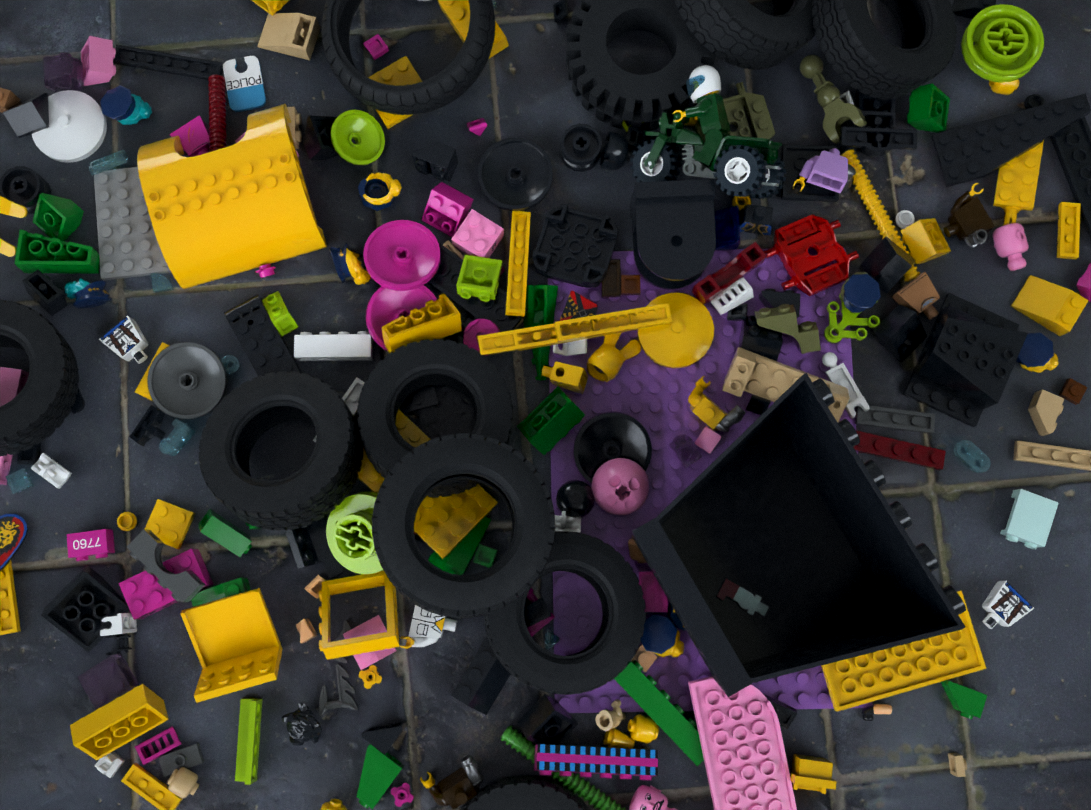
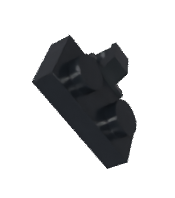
M151 405L129 437L143 447L153 436L162 440L166 433L159 429L165 413Z

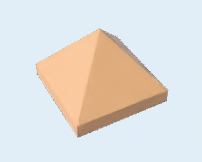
M318 574L304 589L318 599L319 590H322V581L326 580Z

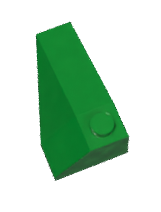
M484 517L444 559L434 551L428 561L443 571L465 575L491 519Z

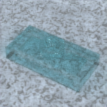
M121 150L92 161L89 164V172L93 176L106 170H114L117 166L127 163L128 155L125 150Z

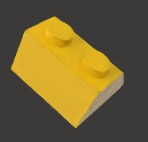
M935 218L918 220L900 230L902 240L908 245L910 256L916 260V264L928 262L951 252Z

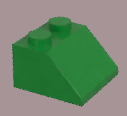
M933 83L922 85L913 90L909 97L908 123L917 130L937 133L946 131L950 98Z

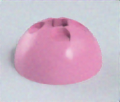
M616 458L605 462L597 469L592 479L591 489L594 499L601 509L613 515H628L637 511L645 503L649 493V480L646 472L638 463L626 458Z

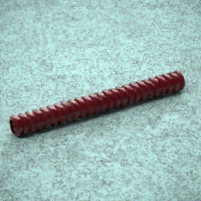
M211 75L208 78L210 152L227 146L225 78L221 75Z

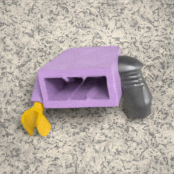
M833 148L829 152L824 150L820 156L815 155L805 162L799 174L800 178L794 181L793 189L795 184L800 183L802 187L799 192H801L805 186L804 181L807 179L808 183L841 194L842 191H847L851 187L852 177L856 174L853 166L848 164L846 157L840 156L838 149Z

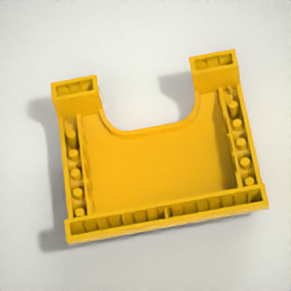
M286 104L249 114L244 137L232 146L195 157H183L181 155L184 154L178 135L146 144L139 148L137 154L138 173L155 236L170 271L183 289L327 247L323 230L316 222L288 125L291 123Z

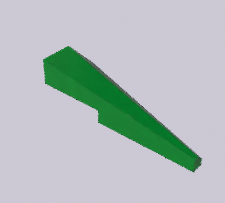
M527 285L525 307L528 309V312L525 314L526 319L523 321L525 328L553 324L558 290L557 285ZM550 346L532 349L534 358L531 360L532 364L536 366L538 375L535 377L536 380H546V377L541 374L543 366L548 365Z

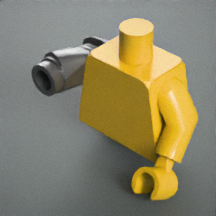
M702 376L695 383L696 386L688 397V402L691 405L690 409L713 430L728 432L731 426L742 420L746 412L738 405L728 414L703 393L711 382L706 383L703 380L705 376Z

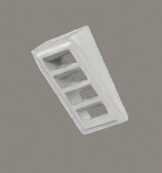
M742 277L712 299L711 303L722 315L753 298V289Z

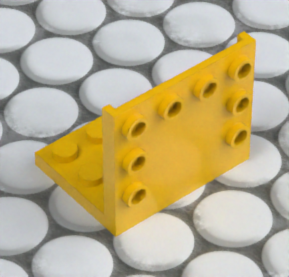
M260 588L181 611V617L202 666L194 693L196 703L277 680L283 649Z

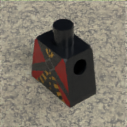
M571 290L560 321L596 315L598 305Z

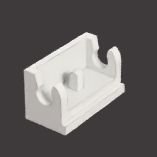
M119 613L117 616L102 619V622L110 621L112 626L110 629L100 630V636L137 632L136 620L133 619L131 613Z

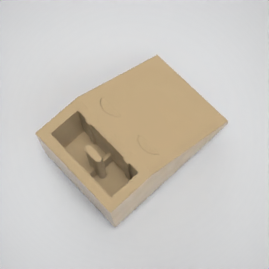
M268 13L258 48L311 60L320 31L318 20L314 16L302 13H275L273 16Z

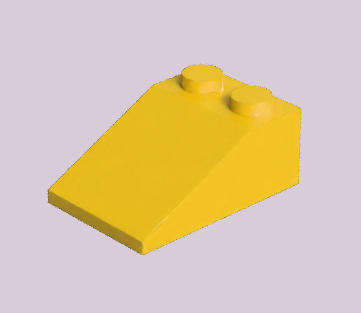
M1030 275L1011 307L1056 335L1062 336L1071 331L1089 300L1073 290Z

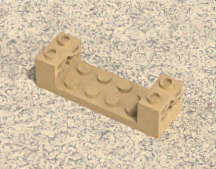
M738 347L724 379L722 391L741 397L743 391L775 402L806 372ZM807 373L812 382L819 379V377ZM822 379L829 387L835 400L828 408L836 421L839 422L850 399L848 388Z

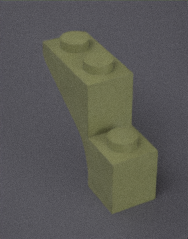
M782 304L776 308L770 309L766 307L761 308L759 311H754L759 326L793 336L799 343L801 354L821 350L816 322L806 321L798 325L793 304Z

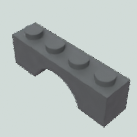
M143 529L127 546L131 551L129 554L136 561L140 560L144 564L143 568L149 574H154L158 578L157 582L163 588H168L172 592L171 596L177 602H190L206 584L193 571L174 574L167 570L161 559L164 543L151 530Z

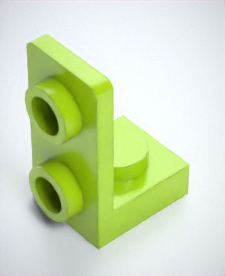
M279 291L262 299L272 323L282 336L299 327L288 311Z

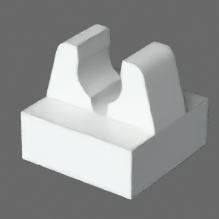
M113 751L100 758L95 767L102 774L112 778L125 760Z

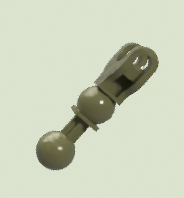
M808 55L800 63V72L805 78L812 79L817 88L813 92L817 95L818 103L825 112L823 129L833 143L838 144L841 134L840 127L844 121L852 120L858 127L865 126L867 122L861 110L853 104L845 103L841 99L839 89L830 80L826 81L822 74L824 68L822 59L817 55Z

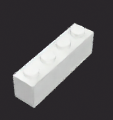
M359 331L357 334L338 332V334L331 335L330 332H319V335L301 332L300 335H294V358L297 361L374 360V339L366 331Z

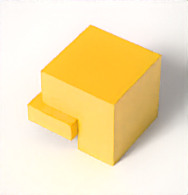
M793 754L791 772L793 790H798L799 788L819 791L822 794H826V789L836 790L837 781L832 779L833 763L826 758Z

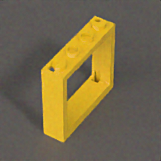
M384 571L322 581V590H319V599L322 602V606H319V615L322 618V623H319V632L322 635V640H319V649L324 652L327 660L400 647L396 587L390 582ZM385 586L387 632L331 642L330 595Z

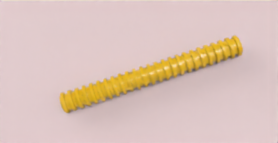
M854 149L845 151L840 156L846 157L848 164L854 167L856 174L852 177V184L856 185L855 189L858 190V195H861V200H864L863 204L867 206L866 210L870 211L869 215H872L871 219L875 221L874 225L878 226L877 230H880L879 234L883 236L882 240L888 237L909 254V251L905 250L907 247L903 246L904 242L900 240L901 236L897 235L898 231L895 230V225H892L893 221L889 220L890 216L886 214L887 210H884V205H881L882 201L878 199L879 195L875 194L876 190H873V184L870 185L871 180L867 179L868 175H865V169L862 170L863 166L859 164L860 160L857 159V154H854ZM913 264L903 275L905 282H909L920 275V272H917V266L914 267Z

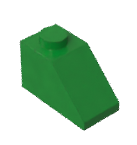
M948 680L941 682L953 708L961 711L960 716L971 720L973 716L981 718L987 698L986 694Z

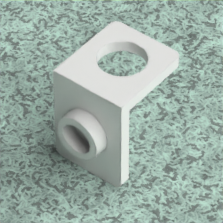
M587 339L563 343L562 350L559 349L558 344L553 345V353L564 356L586 354Z

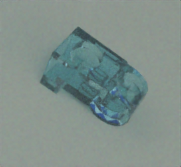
M177 418L172 422V425L175 427L173 431L159 443L160 451L169 456L177 455L196 433L186 423Z

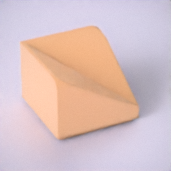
M303 619L296 624L300 634V643H305L317 636L310 619Z

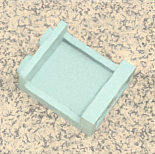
M1023 489L1013 490L1011 498L1015 500L1006 528L1001 530L1000 534L1006 536V540L1016 543L1018 541L1025 543L1024 546L1036 550L1038 547H1045L1058 502Z

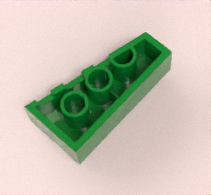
M21 229L19 231L14 264L24 273H34L39 270L42 273L99 274V253L93 247L70 241H61L58 238L44 237L41 234H32Z

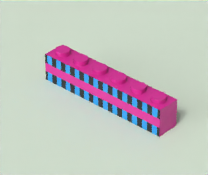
M537 744L535 745L534 771H539V775L551 776V772H559V776L571 777L572 773H580V777L591 778L592 774H600V778L611 779L612 775H620V779H632V776H639V780H652V777L658 776V750Z

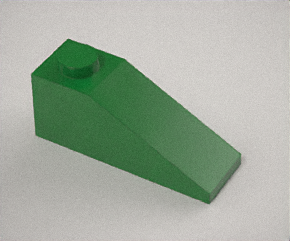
M241 577L198 592L191 599L193 607L250 591L248 578Z

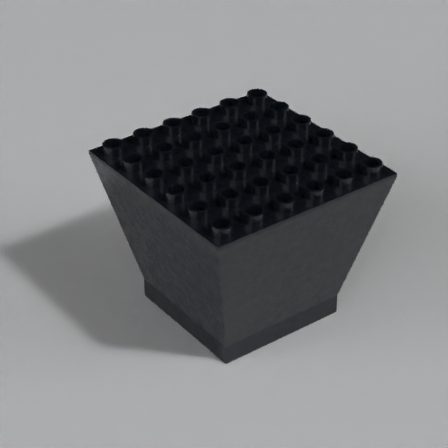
M807 373L803 374L656 518L632 531L635 543L714 680L728 697L755 682L965 628L964 623L959 617V614L966 611L961 597L950 585L943 589L940 587L932 574V571L939 568L934 554L924 543L917 546L913 544L905 529L912 526V521L907 511L898 501L888 504L879 489L886 484L885 477L880 468L871 459L865 463L861 461L853 448L860 443L856 430L847 419H843L840 422L836 421L828 408L829 405L835 402L829 387L820 378L812 382ZM728 579L751 592L754 597L755 595L762 597L760 602L769 606L765 616L756 611L753 615L747 613L748 609L741 608L738 602L727 596L724 601L716 597L724 580Z

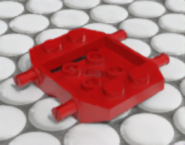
M812 214L775 230L774 246L764 251V253L767 255L766 258L778 255L789 273L791 279L781 283L783 290L796 286L808 296H812L846 281L849 275L850 261L858 259L859 255L857 251L847 254L844 248L837 242L833 229L841 227L839 220L829 223L828 220ZM808 249H815L817 255H810ZM834 260H837L836 263H834V264H832V265H830V266H827V267H825V268H823V269H820V270H818V271H816V272H814V273H811V274H809V275H807V276L804 275V273H807V272H809V271H811V270H814V269H816V268H818V267H820V266H823V265H825V264H827V263H830V262H832V261H834Z

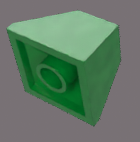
M41 193L38 197L32 222L50 238H58L61 241H65L80 226L84 211L70 199Z

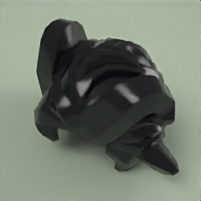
M302 702L298 703L297 710L282 716V721L284 723L287 722V731L290 735L289 740L295 746L304 745V742L310 740L314 744L317 743L322 731L320 723L317 722L311 710H308L309 707Z

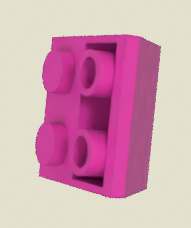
M440 182L431 190L421 220L453 237L467 217L474 199Z

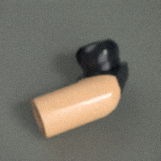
M874 704L865 707L862 710V718L865 721H873V714L889 715L892 713V707L890 704Z

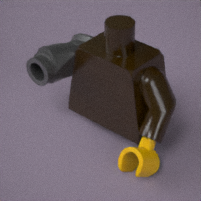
M979 183L973 184L971 191L965 192L955 201L950 210L951 216L948 218L950 225L944 227V233L947 237L956 234L960 241L965 240L970 247H976L978 244L984 243L988 236L987 233L995 227L977 196L974 197L975 194H981L984 191V188L980 192L974 190L975 186Z
M471 754L465 755L460 760L463 767L438 782L437 785H435V779L430 772H427L429 775L428 780L424 781L420 777V781L425 788L429 789V793L438 805H450L452 809H456L478 794V789L484 780V775H481L477 761Z

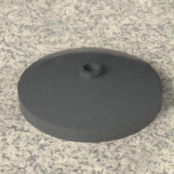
M181 342L165 348L155 357L148 372V389L154 403L166 414L180 419H195L205 416L219 405L226 391L227 374L221 359L211 349L197 343ZM189 378L192 379V382L190 383V385L188 384V379H189Z

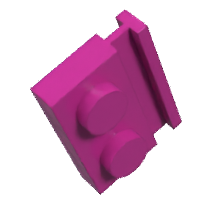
M639 572V586L641 585L644 594L642 596L645 599V612H668V598L653 572Z

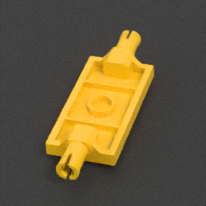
M1044 140L1019 157L1010 160L998 170L993 206L1004 209L1005 219L1003 226L1009 223H1016L1017 213L1021 210L1032 211L1034 208Z

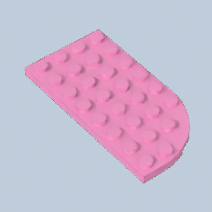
M713 676L689 681L688 685L714 810H797L778 716L771 702L752 684L728 697L716 683Z

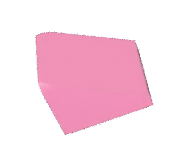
M705 426L694 444L711 454L722 436Z

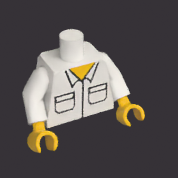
M415 605L409 637H400V639H406L407 643L400 647L408 649L410 647H425L436 643L443 636L444 630L455 632L457 620L426 611Z

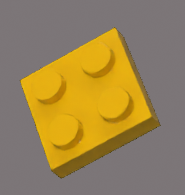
M157 499L145 529L151 530L164 544L180 549L195 513Z

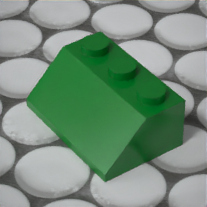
M557 387L517 427L527 440L540 453L545 455L575 425L581 422L585 414Z

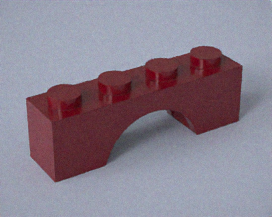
M755 241L723 268L713 274H709L694 285L692 289L693 294L703 305L707 304L734 282L762 264L767 255Z

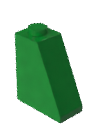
M212 509L208 510L198 524L201 533L239 557L243 553L246 554L252 546L250 544L252 540L248 535Z
M369 744L367 747L357 792V798L360 799L359 803L367 809L369 807L373 809L405 766L388 752L386 754L382 753L372 744Z

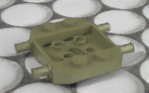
M743 82L737 83L738 95L723 99L729 125L733 124L737 127L736 131L728 133L730 136L752 137L743 109L746 106L755 138L771 139L775 135V130L764 96L747 93ZM697 121L694 125L696 132L705 137L706 135L702 132L701 124Z

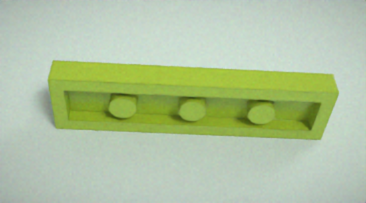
M241 698L235 781L245 782V785H251L257 781L262 699Z

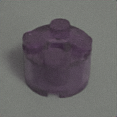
M67 52L43 58L44 82L47 89L53 92H58L57 89L64 91H81L83 89V64L80 60L71 57V54Z

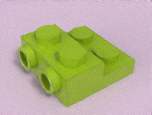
M465 255L456 285L457 294H460L465 299H469L472 296L479 297L484 302H488L490 299L495 300L499 286L498 280L502 268V260Z

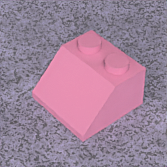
M93 36L88 37L81 50L82 86L107 83L112 76H115L116 65H113V59L115 58L116 50L113 48L112 40Z

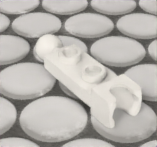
M832 352L825 353L822 357V362L825 366L830 367V370L826 371L830 382L848 388L850 399L845 409L850 418H855L856 412L854 407L856 406L861 407L864 412H867L870 407L844 363L837 365V356Z

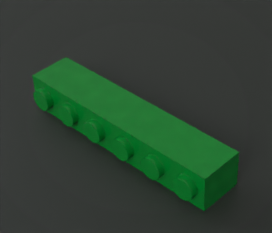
M636 660L629 662L628 666L614 679L698 767L704 761L699 734L696 730L697 724L691 718L686 720L683 716L685 713L677 703L673 706L668 701L671 697L663 689L659 691L655 687L657 682L650 675L646 677L641 672L644 668Z

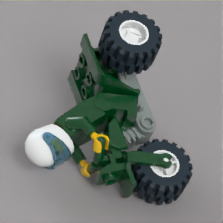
M709 65L695 68L690 78L686 81L689 99H692L693 103H697V105L686 108L683 112L680 110H676L672 114L663 112L662 117L659 119L660 132H645L647 136L657 137L656 140L645 141L644 145L640 144L637 147L639 150H634L633 152L635 157L630 160V162H633V166H630V169L634 171L633 177L638 178L637 182L676 181L677 178L675 176L680 175L681 171L678 168L682 167V163L678 161L681 159V156L676 154L678 150L675 147L677 144L685 145L682 150L686 151L682 155L687 156L683 158L685 160L683 165L685 175L718 179L715 181L716 184L721 186L720 189L723 192H727L726 194L738 197L750 196L757 199L770 198L773 194L779 193L778 189L783 188L782 182L786 181L784 174L787 173L786 169L783 168L784 162L780 161L781 158L778 157V149L782 146V143L773 142L767 138L730 136L728 133L730 132V125L723 98L719 95L721 92L720 76L718 71ZM699 121L702 132L706 136L704 137L688 128L684 129L683 124L694 126Z

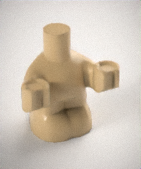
M619 699L611 703L612 711L602 710L597 714L595 721L601 730L609 731L625 720L626 715L620 708L621 701Z

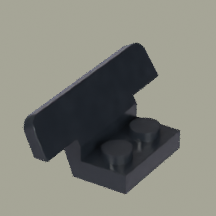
M325 517L318 521H312V524L285 532L298 569L323 562L329 579L343 572V566L335 559L328 546L326 537L327 520Z

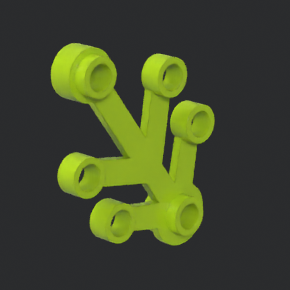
M839 294L842 321L837 325L836 312L840 306L836 301H831L826 307L829 313V326L824 330L825 339L830 343H838L842 338H853L859 341L865 339L868 334L865 328H858L856 331L844 329L847 326L875 328L880 323L879 317L873 315L869 318H856L860 313L850 312L845 307L844 301ZM830 305L835 306L836 310H832ZM871 319L875 320L876 324H872ZM832 331H835L837 333V336H834L832 334ZM858 332H862L863 337L859 336Z

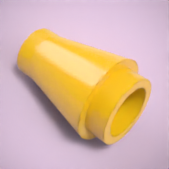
M615 728L606 731L604 744L608 745V748L633 749L635 740Z

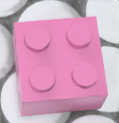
M471 209L451 241L455 248L466 255L489 258L504 237V229Z

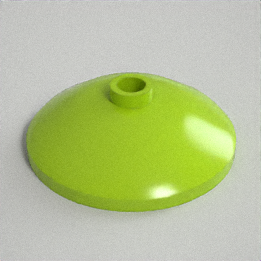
M348 110L340 114L332 124V144L336 152L347 162L354 165H368L377 160L382 154L385 146L384 132L378 121L370 114L361 110Z

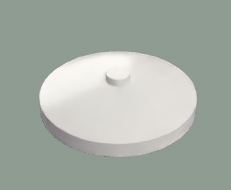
M66 90L48 96L49 127L32 133L36 146L45 155L59 162H77L91 156L103 143L107 131L106 116L102 113L101 106L92 97L80 91Z

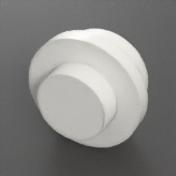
M907 210L900 211L895 217L897 226L902 229L913 224L915 221L913 213Z

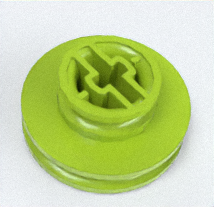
M1005 4L993 5L980 11L966 28L961 41L962 55L969 68L986 80L1000 83L1015 81L1026 75L1039 60L1044 48L1043 32L1036 19L1019 7Z
M365 491L346 497L339 506H335L336 509L328 517L326 537L330 551L343 567L354 573L374 574L383 570L375 551L372 536V515L378 495L377 492Z

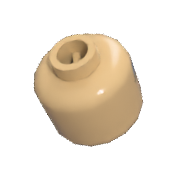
M181 767L179 770L175 769L167 781L169 791L181 798H186L189 794L194 795L199 787V784L196 783L198 775L185 767Z

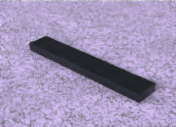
M117 44L115 58L113 59V63L117 65L208 80L211 75L222 76L223 62Z

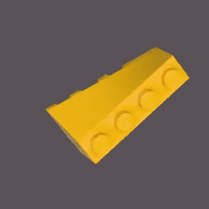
M446 294L439 295V299L436 301L430 300L426 302V306L419 310L417 308L411 310L410 315L406 317L400 316L382 326L384 345L389 353H394L395 349L403 345L406 347L407 344L415 341L417 343L420 340L426 339L433 341V339H441L462 331L461 314Z

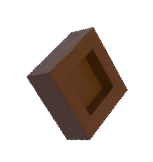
M621 275V295H640V275Z
M1069 378L1066 380L1059 396L1077 405L1080 403L1087 387Z

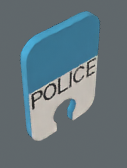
M255 56L244 57L248 68L243 73L236 71V59L228 60L223 64L229 106L235 112L261 108L266 104L260 62Z

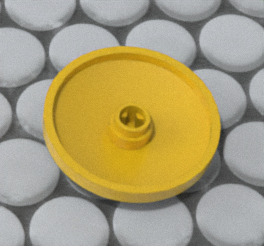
M684 293L663 294L653 299L647 306L668 303L672 322L637 329L639 343L644 353L661 366L668 368L688 367L698 362L707 353L714 337L712 317L708 309L693 296Z

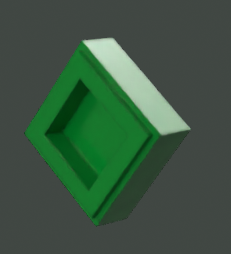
M479 544L473 562L490 568L493 566L498 550Z

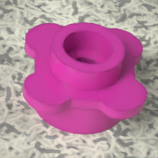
M270 264L259 266L260 270L256 271V273H259L260 278L275 274L274 269L276 267H271Z
M403 783L401 786L391 789V794L395 798L394 803L397 807H401L406 802L411 803L414 799L408 783Z

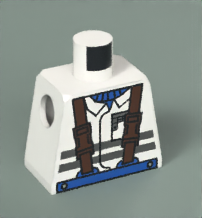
M129 316L122 319L99 339L126 361L134 358L140 364L148 357L142 350L149 344L136 321Z
M998 581L982 604V608L988 613L982 622L990 629H993L997 623L1001 626L1009 627L1032 611L1034 607L1007 581Z

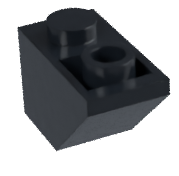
M764 289L759 294V300L765 307L771 309L782 304H793L796 317H799V293H795L793 290L776 292L775 289Z

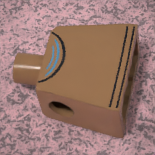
M923 272L892 296L893 300L898 304L916 311L917 314L923 312L929 320L939 314L932 304L940 299V296L926 272Z

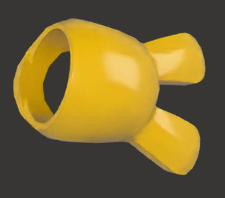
M621 333L604 336L603 344L587 360L588 373L596 380L605 382L613 380L621 370L625 360L640 353V343L637 340H631L621 350H618L615 345ZM594 366L601 369L605 374L598 372Z

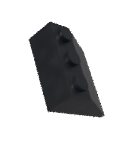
M87 565L44 608L41 616L89 653L104 637L100 636V630L110 629L112 626L110 621L102 622V619L117 616L119 613H128L130 610L125 600L98 573Z

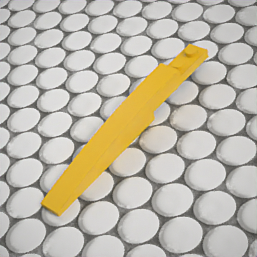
M666 303L557 321L553 324L477 336L480 355L485 356L627 332L671 323L672 319L669 304Z

